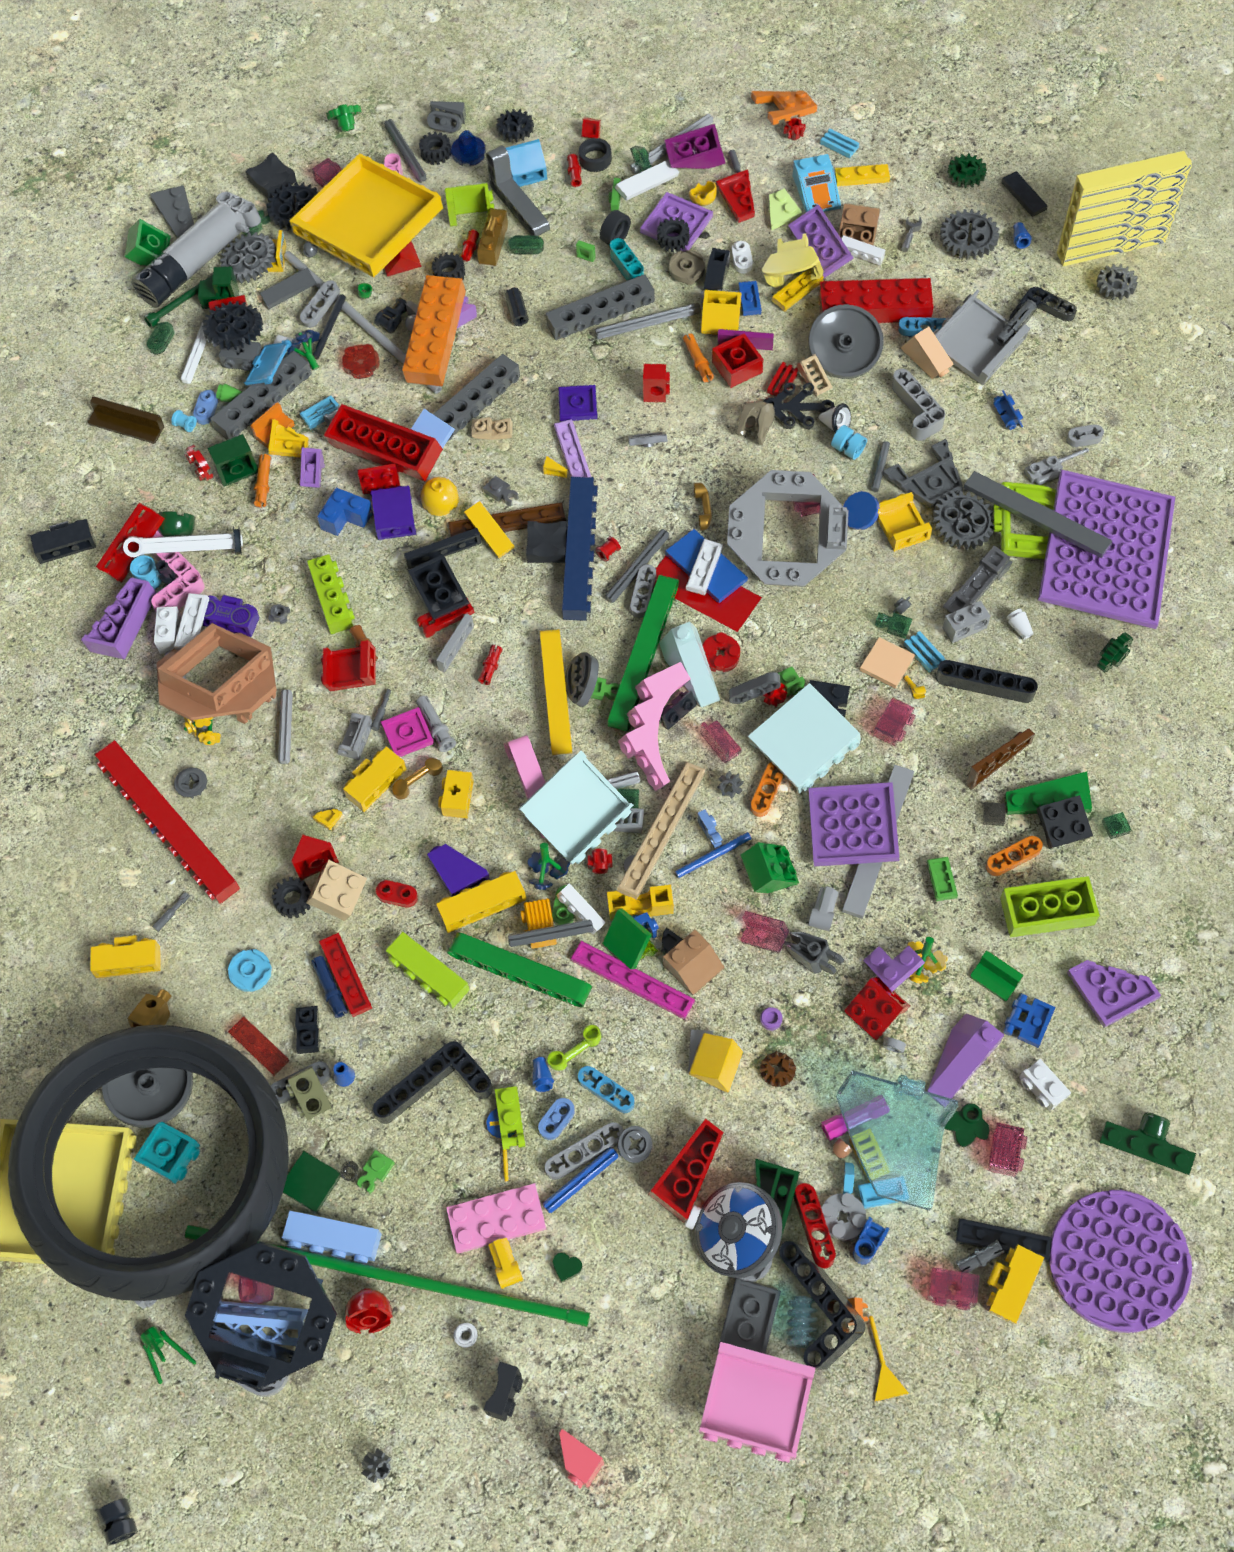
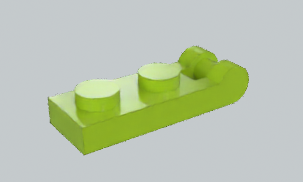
M517 1086L495 1089L503 1150L510 1149L512 1146H518V1148L525 1147ZM516 1133L517 1137L508 1138V1134Z

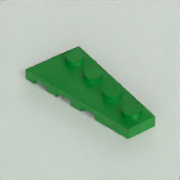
M1088 772L1006 792V814H1037L1036 809L1040 806L1079 795L1085 812L1091 813L1092 802Z

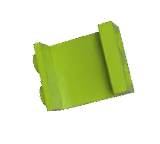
M488 183L445 188L450 227L457 226L456 215L489 212L490 208H494V203H490L493 201L492 190H488Z

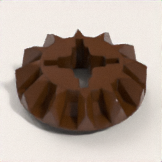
M775 1051L774 1053L767 1054L762 1060L760 1073L763 1080L769 1085L782 1087L793 1080L796 1066L793 1058H790L786 1053ZM782 1062V1069L784 1071H779L774 1076V1068L772 1066H777L778 1063Z

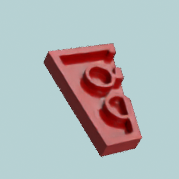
M748 169L716 181L719 192L738 223L755 217Z

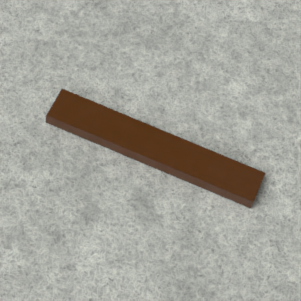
M562 502L491 514L503 532L527 529L528 521L539 523L566 521ZM469 519L448 522L451 537L475 529Z

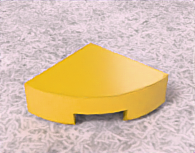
M331 809L316 813L313 819L331 830L343 814L337 809Z

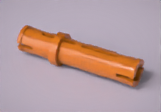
M689 333L690 340L685 335L683 342L702 380L709 382L707 375L710 381L714 378L709 368V362L707 358H704L694 335Z
M262 454L259 456L257 483L254 485L256 492L254 505L262 508V502L263 507L267 505V493L270 490L268 481L271 456L268 454H264V458Z

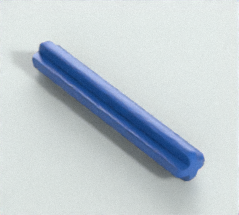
M612 1147L607 1149L543 1203L547 1212H554L618 1158L617 1152Z

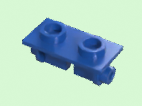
M1002 390L1004 395L995 397L993 404L999 414L1007 412L1001 416L1006 428L1013 430L1017 424L1023 427L1020 421L1023 419V416L1019 409L1014 410L1013 405L1015 402L1010 394L1006 395L1004 390Z

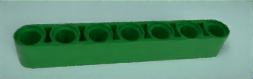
M456 933L447 951L455 959L576 1007H584L592 989L589 983L464 933Z

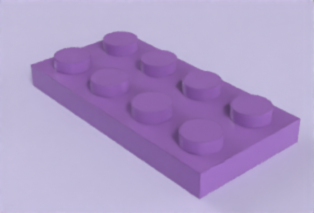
M819 204L788 225L797 240L802 239V234L806 233L808 246L814 248L824 271L822 275L824 278L854 259Z

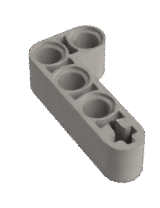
M896 370L893 376L892 389L917 416L913 420L911 436L918 441L925 440L943 428L945 411L908 370Z

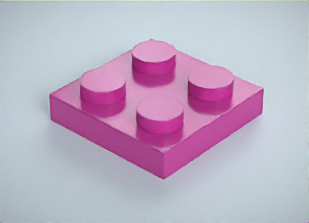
M419 707L381 721L392 751L399 757L434 744Z

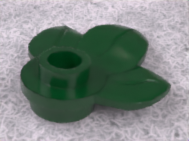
M972 1103L964 1105L960 1111L951 1112L944 1122L945 1130L956 1131V1140L963 1148L971 1145L976 1137L986 1141L990 1133L988 1123L982 1118V1110L979 1106ZM972 1112L975 1118H968L967 1113Z

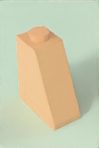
M930 327L916 334L901 347L931 379L936 376L943 377L950 372L948 368L953 365V362Z

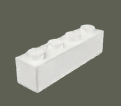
M843 235L842 241L853 257L881 265L885 256L884 249Z
M570 883L556 895L559 901L565 904L568 911L576 916L578 921L592 920L594 930L590 933H596L606 923Z

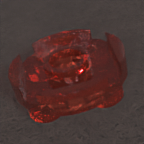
M371 344L347 347L344 350L345 354L342 358L343 368L353 378H368L373 375L376 368L378 370L380 366L379 355ZM359 360H364L362 364L358 362Z

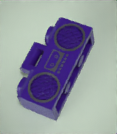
M208 595L209 602L202 626L208 627L213 623L232 633H242L252 637L260 618L254 606L250 604L243 605V599L223 595L221 601H219L215 596Z

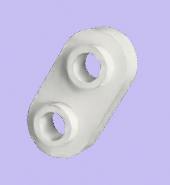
M745 241L735 242L732 245L734 268L739 273H748L752 270L753 265L750 246Z

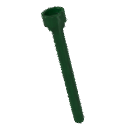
M213 274L207 277L205 280H213ZM199 284L156 313L149 312L143 316L146 324L151 329L156 327L162 317L199 293Z

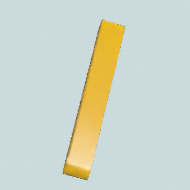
M560 629L540 631L552 756L572 754Z

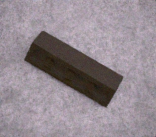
M95 396L90 400L94 410L88 420V424L153 444L157 442L165 427L160 415Z

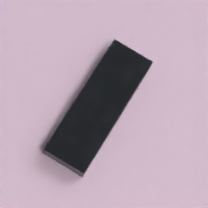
M1017 171L1002 178L1001 183L1032 217L1047 210L1048 205Z

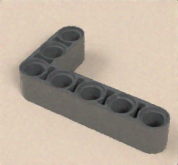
M501 145L487 152L486 160L489 183L496 195L533 238L549 231L550 225L545 216L513 180L507 149Z

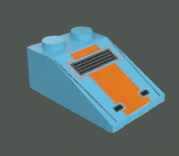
M825 154L795 160L793 164V178L805 212H808L818 204L823 212L841 209L835 174L829 155Z

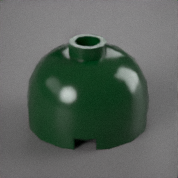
M175 511L159 512L164 517V520L158 531L164 537L191 536L195 527L194 515L184 513V516L177 515Z

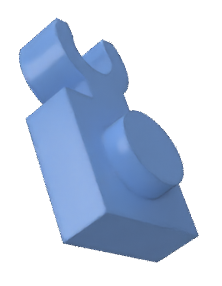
M706 810L699 812L698 823L706 837L710 839L714 848L721 846L722 838L715 829L717 824L714 817L708 815Z

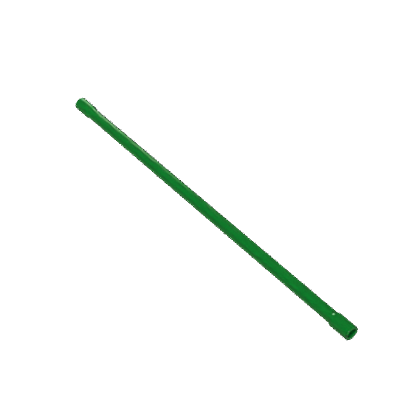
M188 1225L185 1231V1238L196 1240L209 1231V1229ZM270 1244L305 1255L310 1265L559 1319L588 1327L590 1313L585 1311L565 1309Z

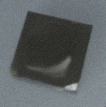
M984 802L983 825L1004 826L1005 803Z

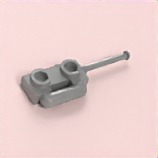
M1084 448L1081 451L1058 459L1056 456H1050L1038 463L1025 467L1024 473L1031 484L1035 482L1037 485H1042L1059 478V473L1063 468L1062 462L1083 453H1088L1089 449Z

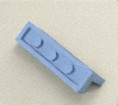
M222 1301L214 1326H217V1322L225 1323L230 1328V1331L271 1344L296 1346L308 1309ZM248 1325L253 1331L250 1334L243 1333L238 1327ZM264 1327H271L276 1333L273 1336H269L262 1329ZM287 1329L298 1330V1338L289 1337L285 1331Z

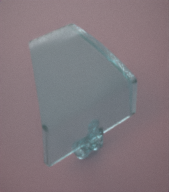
M851 1071L840 1086L836 1098L856 1153L876 1195L925 1210H931L934 1202L944 1128L958 1108V1101L924 1091L925 1081L908 1079L903 1074L899 1076L896 1082H892L861 1072Z

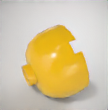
M440 476L433 477L422 486L420 493L423 508L428 510L429 514L444 516L458 506V490L451 480Z

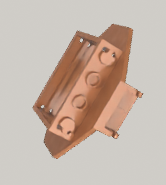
M213 623L182 649L176 650L174 648L157 662L160 705L189 720L236 714L237 720L246 724L248 720L252 719V713L265 701L269 703L272 700L271 698L274 699L276 697L277 689L271 647L242 633H232ZM218 646L249 660L245 666L213 693L182 678Z

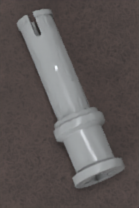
M428 696L419 697L416 703L431 727V735L437 740L439 750L441 752L451 750L455 747L456 741L448 733L449 728L439 719Z

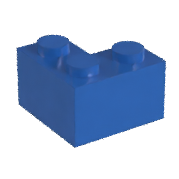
M336 487L317 518L321 530L338 536L347 522L364 528L371 518L373 511L370 500Z

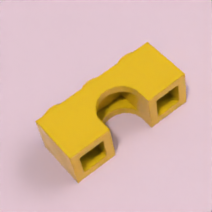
M671 884L650 887V890L645 894L639 895L637 900L617 891L607 892L610 921H613L617 910L622 908L631 916H639L646 912L649 917L674 914Z

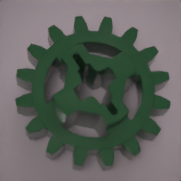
M970 153L967 156L961 154L960 158L955 156L954 160H950L948 165V178H952V183L957 182L958 187L962 184L964 188H967V185L974 188V184L979 186L980 182L985 179L987 172L986 163H982V158L976 159L977 155L971 157Z
M1125 632L1118 636L1117 639L1111 638L1099 654L1102 658L1098 661L1097 667L1104 673L1112 669L1113 666L1119 667L1131 652L1128 647L1132 644L1133 637Z

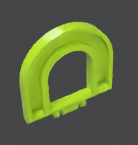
M1013 482L1001 483L1003 486L1051 510L1054 508L1056 490L1053 488ZM994 504V532H1001V551L1008 556L1045 559L1049 536L1011 533L1010 512Z

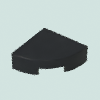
M667 927L662 936V946L666 954L683 940Z

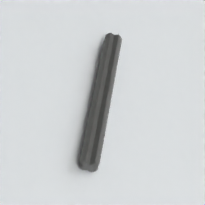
M392 119L385 120V128L418 182L426 181V173Z
M661 529L606 593L607 601L614 603L638 575L640 567L646 565L669 538L668 531Z

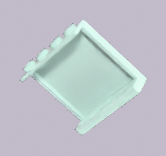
M810 683L748 736L750 744L755 749L758 748L796 787L799 794L803 790H809L818 777H824L834 763H840L844 759L845 754L849 750H855L861 741L860 733Z
M581 750L518 809L570 864L575 862L579 864L587 856L585 852L590 847L592 849L597 847L601 843L600 837L605 833L607 835L610 834L617 827L615 823L620 818L624 820L632 812L630 808L633 806L586 758L587 756Z

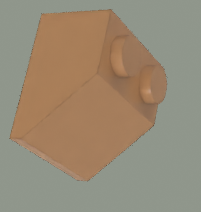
M696 929L663 956V966L692 996L724 969V965L712 946Z

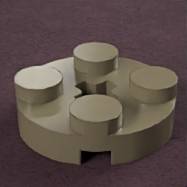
M687 250V252L681 253L679 251L670 258L669 274L675 280L686 285H692L704 275V258L698 252Z

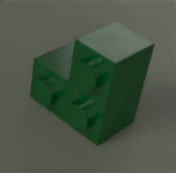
M232 266L214 267L213 280H200L198 298L202 309H210L209 302L239 296V287Z

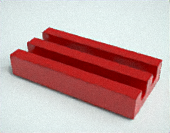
M782 362L767 388V393L777 396L789 373H792L787 383L794 382L799 373L798 368H793L791 364L787 366L785 362ZM785 370L784 375L782 376V378H781L779 384L777 385V387H776V389H775V391H774V390H773L774 387L776 386V384H777L779 378L781 377L783 371Z

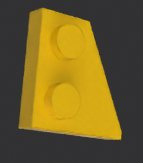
M273 419L269 455L301 458L302 447L308 448L309 438L296 433L290 427L285 428L277 420Z

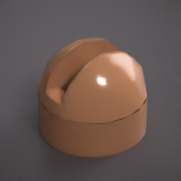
M840 1138L833 1146V1152L839 1158H845L853 1151Z

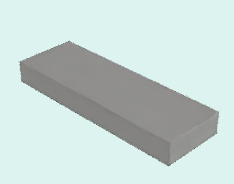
M467 613L464 615L436 659L438 670L446 672L474 628L471 615Z

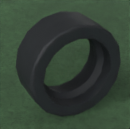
M590 138L579 146V162L585 170L600 172L607 169L611 164L612 150L606 140ZM591 151H600L605 154L599 159H590L585 156Z
M619 210L610 212L600 229L601 241L610 246V242L613 239L621 238L624 240L630 229V217Z

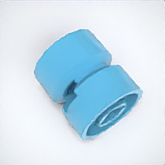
M842 425L835 433L831 446L840 452L844 451L845 455L855 460L863 452L867 444V438L859 433L854 434L853 429Z
M142 555L136 557L131 562L130 571L134 578L148 581L154 590L161 585L162 581L159 578V572L156 570V563L153 558Z

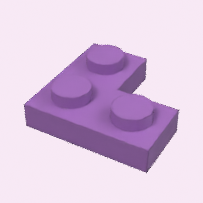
M879 946L863 960L891 991H894L925 963L910 946L906 947L893 960Z

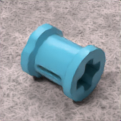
M176 410L171 422L173 426H180L185 431L192 432L196 426L197 419L194 416L183 414L181 410Z

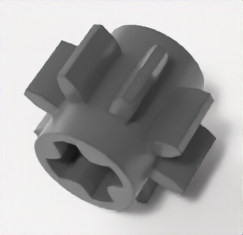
M728 771L726 777L722 775L719 778V781L722 783L717 788L721 790L722 796L730 795L732 799L736 793L740 794L743 791L740 786L744 784V781H741L739 778V773L735 775Z
M379 1449L375 1453L368 1452L361 1462L364 1469L361 1474L373 1483H376L377 1479L384 1480L391 1470L389 1463L391 1457Z

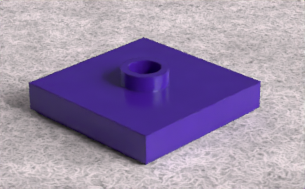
M596 385L558 387L560 421L598 419Z

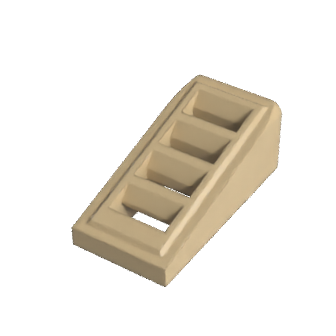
M816 354L796 365L805 381L814 385L813 393L815 396L833 388ZM809 364H811V365L813 366V367H811V368H809V369H807V367H806V366L809 365ZM815 370L816 374L811 376L810 372ZM819 376L821 380L814 382L813 379ZM824 383L825 386L820 389L817 388V385Z

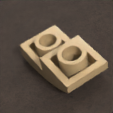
M490 417L472 420V437L490 440L512 438V421L510 418L492 421Z

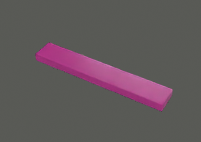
M583 941L579 943L570 958L572 962L684 1020L695 1003L694 998L637 969L631 970L622 961Z

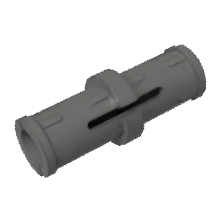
M998 1240L980 1250L978 1248L975 1249L974 1253L956 1261L962 1274L965 1275L981 1265L983 1267L986 1266L987 1262L1005 1253Z

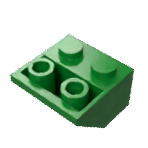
M758 842L741 854L754 892L771 893L799 884L796 870L792 865L786 846Z

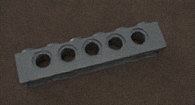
M644 274L546 312V324L555 340L565 338L568 335L583 331L586 328L655 302V289Z
M295 351L291 352L281 361L271 384H252L211 417L214 429L227 440L234 436H239L243 430L251 426L253 422L275 403H279L282 398L294 391L299 384L312 375L309 362Z
M501 354L433 414L455 429L448 441L460 429H464L469 421L476 418L485 407L490 406L493 400L502 395L511 384L518 381L520 371L517 363L506 355Z

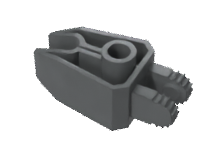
M791 932V939L797 944L784 941L789 954L813 974L820 973L823 970L833 975L836 972V968L828 963L829 959L838 964H842L844 961L840 954L830 950L826 939L804 932Z

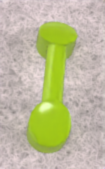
M596 1025L587 1026L583 1030L584 1040L565 1054L560 1051L551 1052L547 1058L550 1068L556 1071L564 1070L567 1067V1062L586 1048L598 1045L601 1041L599 1027Z

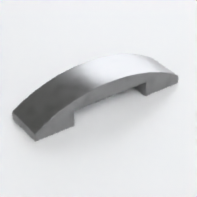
M994 546L983 558L982 564L958 592H954L943 607L950 613H953L976 603L1004 569L1010 557Z

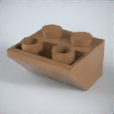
M844 203L839 230L840 238L842 239L844 235L874 246L881 208Z

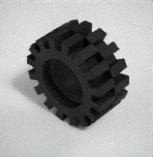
M433 131L434 134L429 132L428 136L423 135V139H420L419 149L422 160H426L427 164L431 162V165H434V163L440 165L441 161L445 163V159L449 160L452 152L449 137L447 138V135H443L442 132H439V134L436 131ZM433 147H441L437 150H431Z
M669 217V221L666 218L664 223L662 221L657 227L658 245L662 249L665 247V251L671 249V252H674V249L679 252L680 248L685 249V245L688 246L690 229L687 222L684 223L683 219L679 221L677 217L675 220H673V217ZM678 233L679 235L676 237H671L667 234Z
M445 252L444 256L439 254V258L435 257L434 261H432L433 276L464 280V261L462 257L459 258L458 254L454 256L453 252L448 255V252ZM448 267L455 268L453 271L450 272L442 271L443 269Z
M289 877V881H286L285 878L282 879L283 883L280 884L278 882L276 884L277 889L274 888V894H272L273 903L277 911L285 917L287 915L291 919L292 915H295L296 918H299V913L305 915V909L309 911L311 908L306 903L311 894L308 885L298 877L295 880L293 877ZM297 891L300 893L298 902L294 904H287L285 902V896L289 892Z

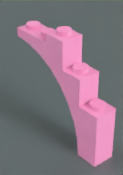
M681 662L644 679L635 687L638 696L643 700V703L635 706L627 713L629 722L634 726L635 730L625 734L618 740L621 751L628 759L635 756L638 766L642 768L647 776L648 783L655 791L670 782L659 754V720L670 696L691 679Z

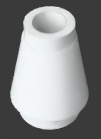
M1017 609L1007 616L1008 623L1023 640L1034 634L1026 613L1021 609Z

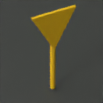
M869 1316L881 1364L875 1402L909 1394L886 1366L874 1318Z

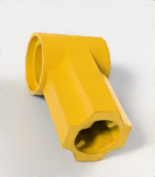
M498 1239L489 1244L501 1289L523 1281L508 1239Z

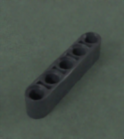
M951 660L941 661L936 673V680L941 685L1022 703L1031 702L1038 688L1037 682L1030 677Z

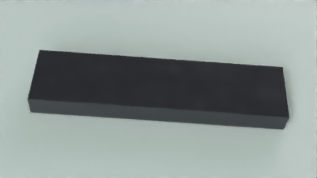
M478 528L406 552L404 553L408 569H411L443 554L448 556L481 544Z
M961 1218L958 1219L955 1243L983 1248L998 1240L1004 1253H1008L1010 1248L1015 1249L1017 1245H1020L1044 1257L1043 1261L1048 1262L1050 1259L1052 1237Z

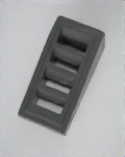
M430 101L431 112L436 111L435 108H437L441 112L456 114L461 118L462 124H465L466 110L464 102Z

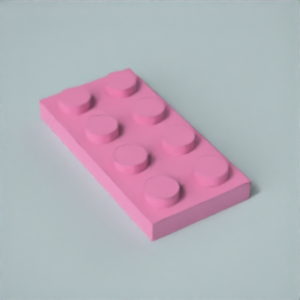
M535 1183L446 1207L457 1254L488 1246L498 1239L507 1238L510 1240L546 1230Z

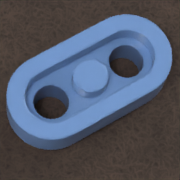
M205 390L198 396L193 412L198 424H209L211 417L215 414L218 399L214 391Z
M560 1098L556 1100L540 1120L538 1129L544 1139H556L573 1118L575 1109L569 1099ZM563 1108L568 1110L564 1115L560 1114V1110ZM548 1126H553L554 1130L552 1132H547L546 1128Z

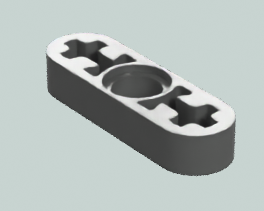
M769 672L729 689L730 703L742 704L778 689L781 686L780 675L775 672Z
M321 1061L315 1062L273 1083L271 1087L275 1095L277 1094V1089L280 1088L283 1091L282 1097L276 1095L279 1104H283L296 1097H291L288 1090H286L289 1077L311 1066L317 1074V1069L321 1068L324 1071V1076L319 1077L317 1075L322 1085L331 1077V1070L328 1065ZM306 1079V1084L299 1089H307L309 1086V1081Z

